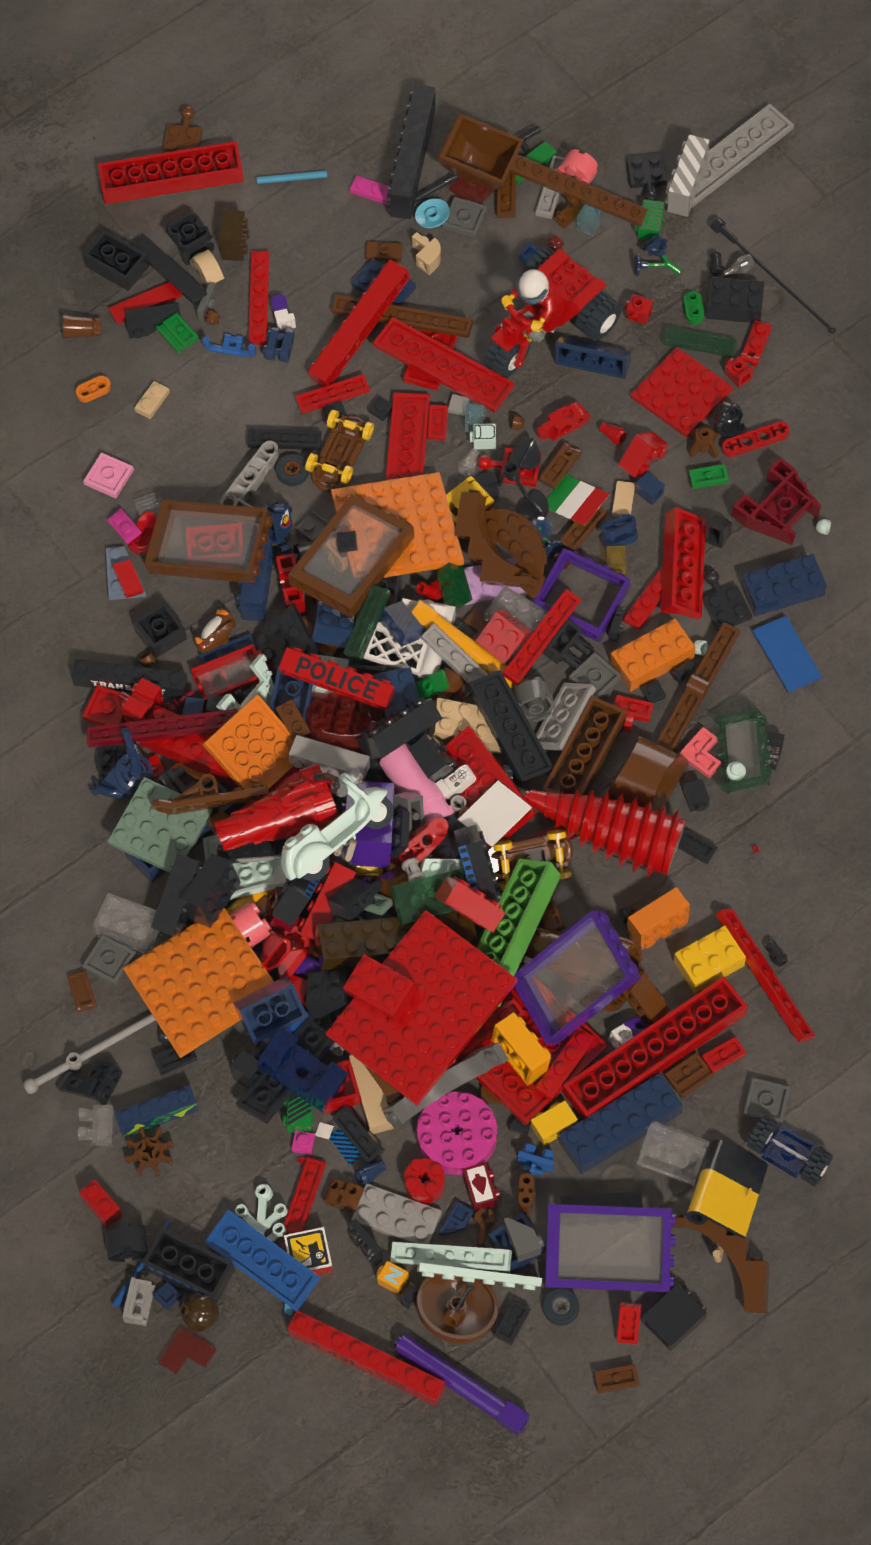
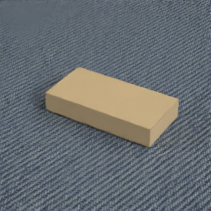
M617 481L612 516L619 517L631 514L635 483Z

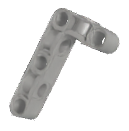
M266 441L262 444L221 498L220 505L252 507L246 503L247 499L254 494L264 481L266 474L270 469H273V466L279 459L278 446L274 441ZM233 521L236 524L242 523L243 528L257 535L259 528L257 523Z

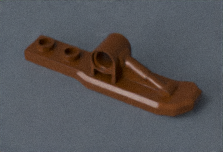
M204 774L194 786L185 790L176 798L168 800L155 799L151 801L152 809L155 811L175 815L260 800L269 791L268 786L263 787L262 784L252 786L251 789L235 788L233 792L218 793L215 777L211 774ZM206 781H210L213 783V786L211 788H205L203 787V783Z

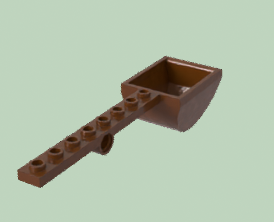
M459 113L437 158L438 163L451 173L490 189H502L509 173H512L567 196V200L574 205L581 206L584 203L641 227L648 211L647 208L519 156L518 153L522 147L523 139Z
M723 622L697 671L690 677L684 694L657 742H652L640 735L637 737L607 790L609 792V799L617 800L623 793L625 803H631L637 797L638 806L645 807L650 801L652 810L659 811L664 805L666 806L689 765L686 757L674 751L740 635V629Z

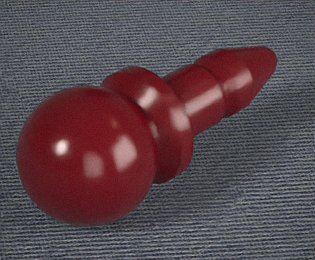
M195 690L186 692L179 700L175 698L174 701L167 703L165 709L179 714L180 709L184 708L183 704H185L186 697H193Z

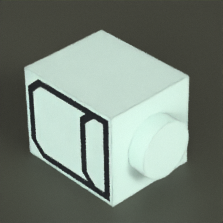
M474 424V431H470V442H474V449H496V424Z

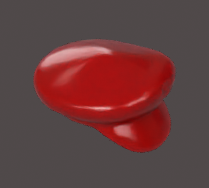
M146 511L139 517L136 526L142 533L128 544L129 549L133 553L139 555L147 554L157 520L155 513Z

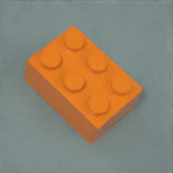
M675 887L629 916L627 933L633 941L641 945L642 949L645 947L648 949L656 943V940L661 937H668L672 930L677 927L682 928L688 923L690 904L679 889Z

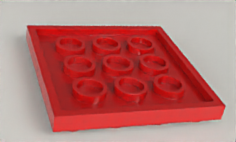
M676 347L631 393V399L688 438L690 432L697 429L733 391V386Z

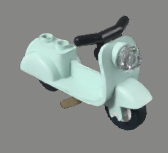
M349 768L347 773L344 772L340 776L330 773L314 774L313 779L315 781H327L330 784V791L337 794L339 797H344L348 794L353 798L354 802L351 807L321 831L316 825L308 824L295 837L293 836L286 840L281 854L282 870L285 877L289 880L302 878L308 881H317L321 879L329 868L328 856L332 853L335 856H339L343 845H348L344 859L348 862L351 861L357 844L355 834L364 826L372 829H381L392 820L393 805L386 797L387 790L378 787L360 790L356 785L363 783V775L357 768Z

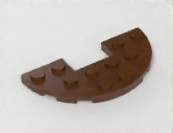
M507 509L486 511L487 529L494 545L497 542L500 543L518 560L515 564L516 567L523 569V573L531 574L532 578L538 580L537 588L521 587L531 598H536L543 586L545 576H543L544 565L547 564L546 549H543L540 532L526 516L516 511Z

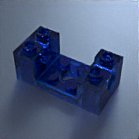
M282 1027L259 1057L257 1067L323 1113L346 1082L348 1072L334 1062H331L329 1066L325 1065L298 1046L299 1038ZM303 1068L307 1071V1076L300 1078L297 1076L296 1071Z

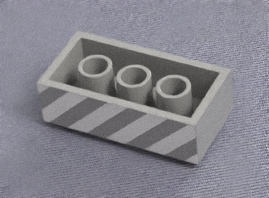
M689 135L687 141L683 142L681 149L683 153L678 155L676 162L678 167L673 169L672 183H668L666 189L667 197L665 204H668L667 212L688 217L708 162L710 140Z

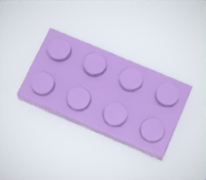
M515 557L506 559L514 566L518 561ZM482 564L464 568L473 599L465 605L525 593L521 587L493 586L480 582Z

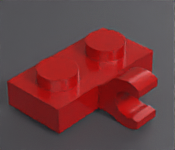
M621 695L616 696L614 703L615 706L626 710L623 731L631 733L634 720L649 723L654 703Z

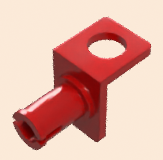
M438 580L430 585L420 582L416 587L417 593L422 594L424 600L435 602L443 597Z

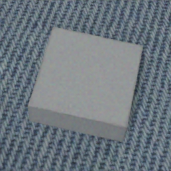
M452 394L448 413L466 416L470 399Z

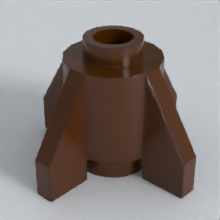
M702 427L690 432V436L695 440L689 452L691 458L698 451L702 453L709 451V454L714 459L718 457V452L713 443L719 436L717 431L708 427Z

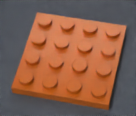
M258 694L202 744L240 788H244V790L251 789L252 786L262 784L263 787L268 786L269 789L293 767L292 764H289V752L294 741L285 725Z

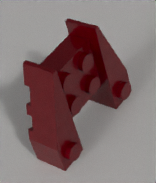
M780 457L768 469L766 480L776 488L760 505L744 494L733 506L731 517L748 529L793 545L796 537V532L792 530L794 525L807 512L817 519L821 505L808 491L807 485L804 481H801L795 468Z

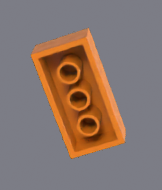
M675 618L613 651L610 663L622 675V681L628 690L632 692L682 665L687 659L695 658L696 647Z

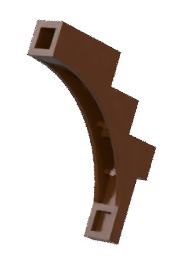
M676 1214V1224L671 1226V1228H689L700 1232L716 1242L729 1256L742 1284L744 1311L747 1313H768L769 1263L760 1257H752L751 1261H749V1238L746 1236L743 1239L734 1233L730 1236L728 1230L710 1220H707L702 1225H696L688 1221L687 1218H684V1215Z

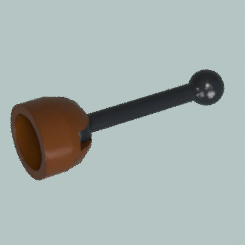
M472 1283L466 1285V1291L456 1308L445 1312L442 1319L447 1325L451 1327L458 1325L461 1318L459 1309L469 1292L473 1291L474 1285Z

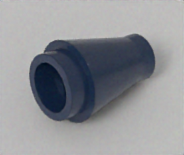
M382 1160L362 1165L355 1171V1175L360 1184H370L382 1172L386 1171V1165Z

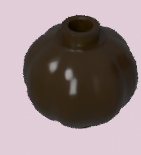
M196 1292L189 1296L181 1305L180 1314L183 1316L184 1323L190 1329L201 1332L215 1323L219 1316V1308L213 1298L201 1292Z

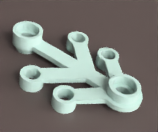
M261 1184L255 1190V1194L259 1199L257 1221L251 1216L245 1205L240 1204L235 1208V1213L238 1217L243 1218L250 1226L263 1235L274 1223L288 1213L287 1207L279 1203L275 1206L274 1213L266 1219L267 1201L273 1196V1191L267 1184ZM262 1189H266L264 1194H260ZM280 1208H284L282 1213H278ZM241 1209H245L244 1213L239 1214ZM276 1223L273 1226V1232L267 1238L274 1243L279 1237L285 1235V1226L282 1223ZM282 1227V1231L277 1233V1229Z

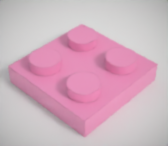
M101 453L83 482L84 485L117 498L133 473L134 468L129 464Z

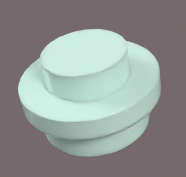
M732 762L728 765L726 773L731 780L739 781L744 778L746 769L743 764Z

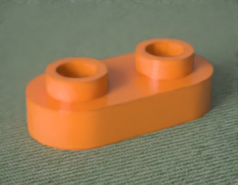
M98 376L80 384L76 388L77 399L86 403L107 394L111 389L110 380L105 376Z

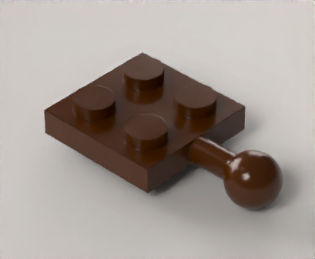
M185 106L181 110V116L183 117L182 126L167 124L162 153L200 147L203 131L201 127L189 126L190 119L195 115V111L191 106Z

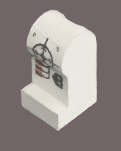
M463 765L444 780H439L436 785L444 797L451 801L454 796L459 795L472 785L476 780V776L468 765Z

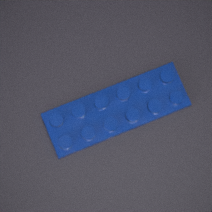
M229 1209L204 1242L225 1259L233 1262L237 1268L295 1311L299 1310L321 1279V1277Z

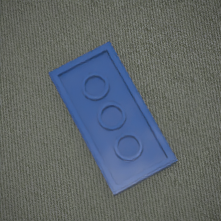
M783 616L753 630L754 637L787 693L821 679L822 675L787 616Z

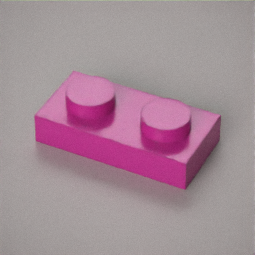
M119 509L107 519L127 544L142 533L122 509Z

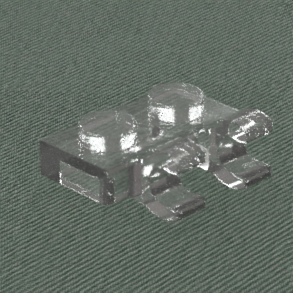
M93 1105V1110L79 1109V1121H93L92 1129L78 1128V1140H92V1145L112 1146L114 1105Z

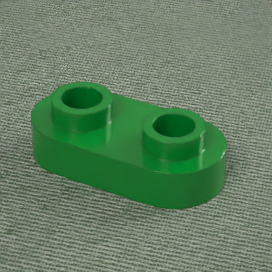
M689 291L684 295L683 302L686 320L692 325H698L704 320L702 297L696 291Z

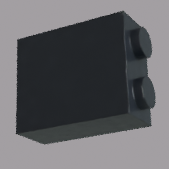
M679 1284L673 1287L642 1316V1323L670 1351L699 1326L707 1316L706 1307L700 1301L696 1302L691 1297V1292L685 1286L681 1287Z

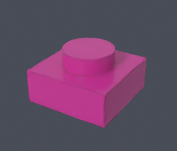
M295 1131L292 1152L312 1155L315 1133Z

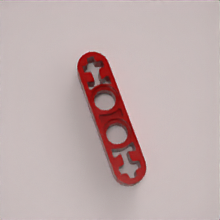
M782 421L726 439L722 444V453L726 457H735L785 440L789 435V425ZM765 433L769 438L762 440L759 435ZM749 439L752 441V444L747 446L742 441Z

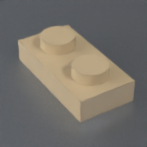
M153 381L135 406V412L151 419L170 393L169 388Z

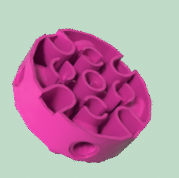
M450 1092L425 1107L419 1116L417 1141L421 1155L424 1158L436 1161L442 1166L444 1174L462 1176L464 1168L486 1163L496 1150L497 1123L493 1111L482 1099L470 1093Z

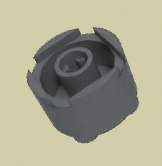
M534 677L532 680L514 686L513 694L527 719H531L532 722H538L552 714L551 711L555 708L551 688L547 682L542 681V678Z

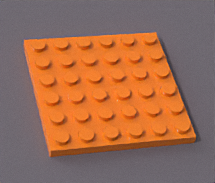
M440 472L331 489L336 513L348 497L353 494L357 497H362L372 505H377L387 513L394 514L398 519L409 522L414 527L415 537L384 578L440 569L448 563L458 566L464 565L458 537L454 536L455 526ZM353 508L339 527L341 533L356 531L358 550L346 552L354 583L364 581L400 533Z
M223 908L218 920L213 923L211 928L194 923L181 931L180 934L178 933L177 936H173L123 968L180 1058L240 1021L233 1005L234 1002L274 982L265 968L262 969L261 961L225 908Z

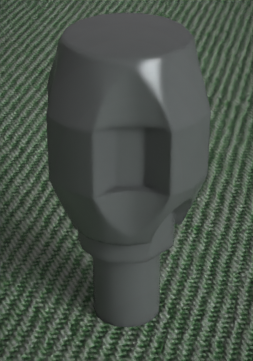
M750 254L741 255L723 273L726 277L733 273H745L755 265L754 260Z

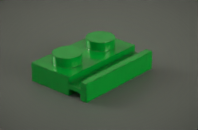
M177 312L163 321V324L156 326L159 334L177 354L182 349L185 350L199 340L198 335Z

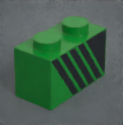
M297 1088L284 1103L285 1107H288V1112L284 1114L283 1124L287 1126L288 1133H295V1131L312 1133L313 1089Z

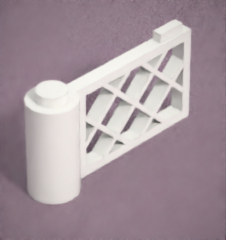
M381 622L373 624L364 659L396 669H403L409 667L405 661L414 658L417 666L416 668L411 667L412 674L418 675L421 679L439 671L442 658L421 638L403 647H396L392 640L393 637ZM375 631L383 632L386 638L378 641ZM389 641L393 649L385 652L380 644ZM417 643L421 644L422 648L414 652L410 645ZM376 646L381 652L378 656L369 654L370 649ZM407 647L411 655L403 658L399 650ZM395 652L400 660L396 662L390 661L387 655Z

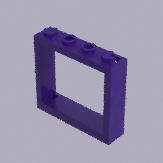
M563 549L544 582L540 593L532 604L533 612L545 617L553 607L544 602L568 562L621 587L599 628L572 615L568 618L583 630L580 634L600 643L616 614L617 607L621 605L631 587L630 579L625 577L623 573L617 574L606 565L600 566L589 557L583 558L579 556L576 551L572 552Z

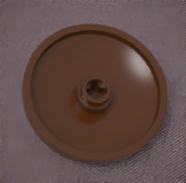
M434 1274V1277H426L422 1282L416 1297L417 1314L425 1328L436 1337L452 1343H469L484 1337L492 1329L498 1314V1300L491 1285L482 1284L483 1280L475 1279V1282L472 1283L462 1281L463 1277H454V1280L442 1279V1275ZM472 1283L474 1289L469 1292L459 1309L461 1318L456 1327L447 1325L442 1319L445 1312L456 1308L466 1291V1285Z

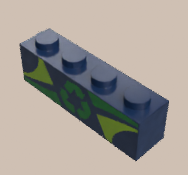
M189 1085L114 1112L122 1137L125 1138L139 1133L141 1128L147 1130L199 1110Z

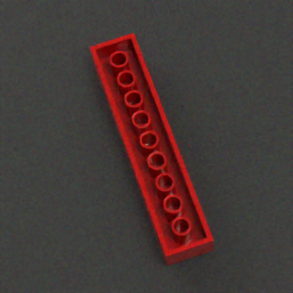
M723 976L563 1085V1095L584 1120L657 1074L664 1072L746 1016L748 1006Z

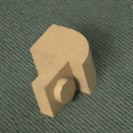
M416 232L412 236V247L419 251L416 255V266L430 275L441 262L440 243L436 238L429 241L427 237L421 236Z
M209 250L197 253L189 260L191 266L198 270L202 282L207 286L210 282L217 283L224 279L216 259Z

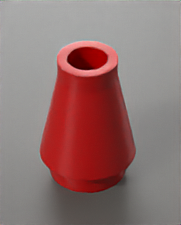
M606 422L602 423L599 428V432L603 433L614 445H622L627 438V432H625L624 428L610 425Z

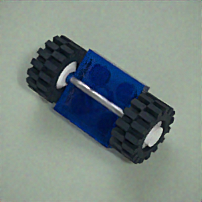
M764 1115L757 1123L753 1133H751L747 1147L759 1154L763 1153L761 1158L796 1179L805 1167L801 1179L816 1187L828 1169L833 1155L820 1147L817 1148L818 1145L784 1125L781 1126L774 1137L779 1123Z

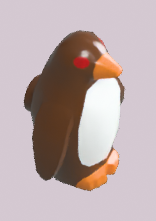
M217 610L216 616L202 630L201 639L195 637L196 647L200 653L210 652L220 645L228 643L231 628H235L236 623L227 611Z

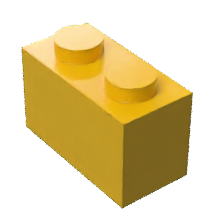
M566 1101L554 1103L550 1106L549 1110L544 1113L539 1112L531 1120V1128L543 1146L559 1138L561 1133L578 1124V1119Z

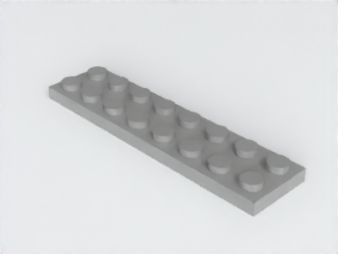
M768 104L710 149L708 162L691 208L792 131L794 124L771 104Z

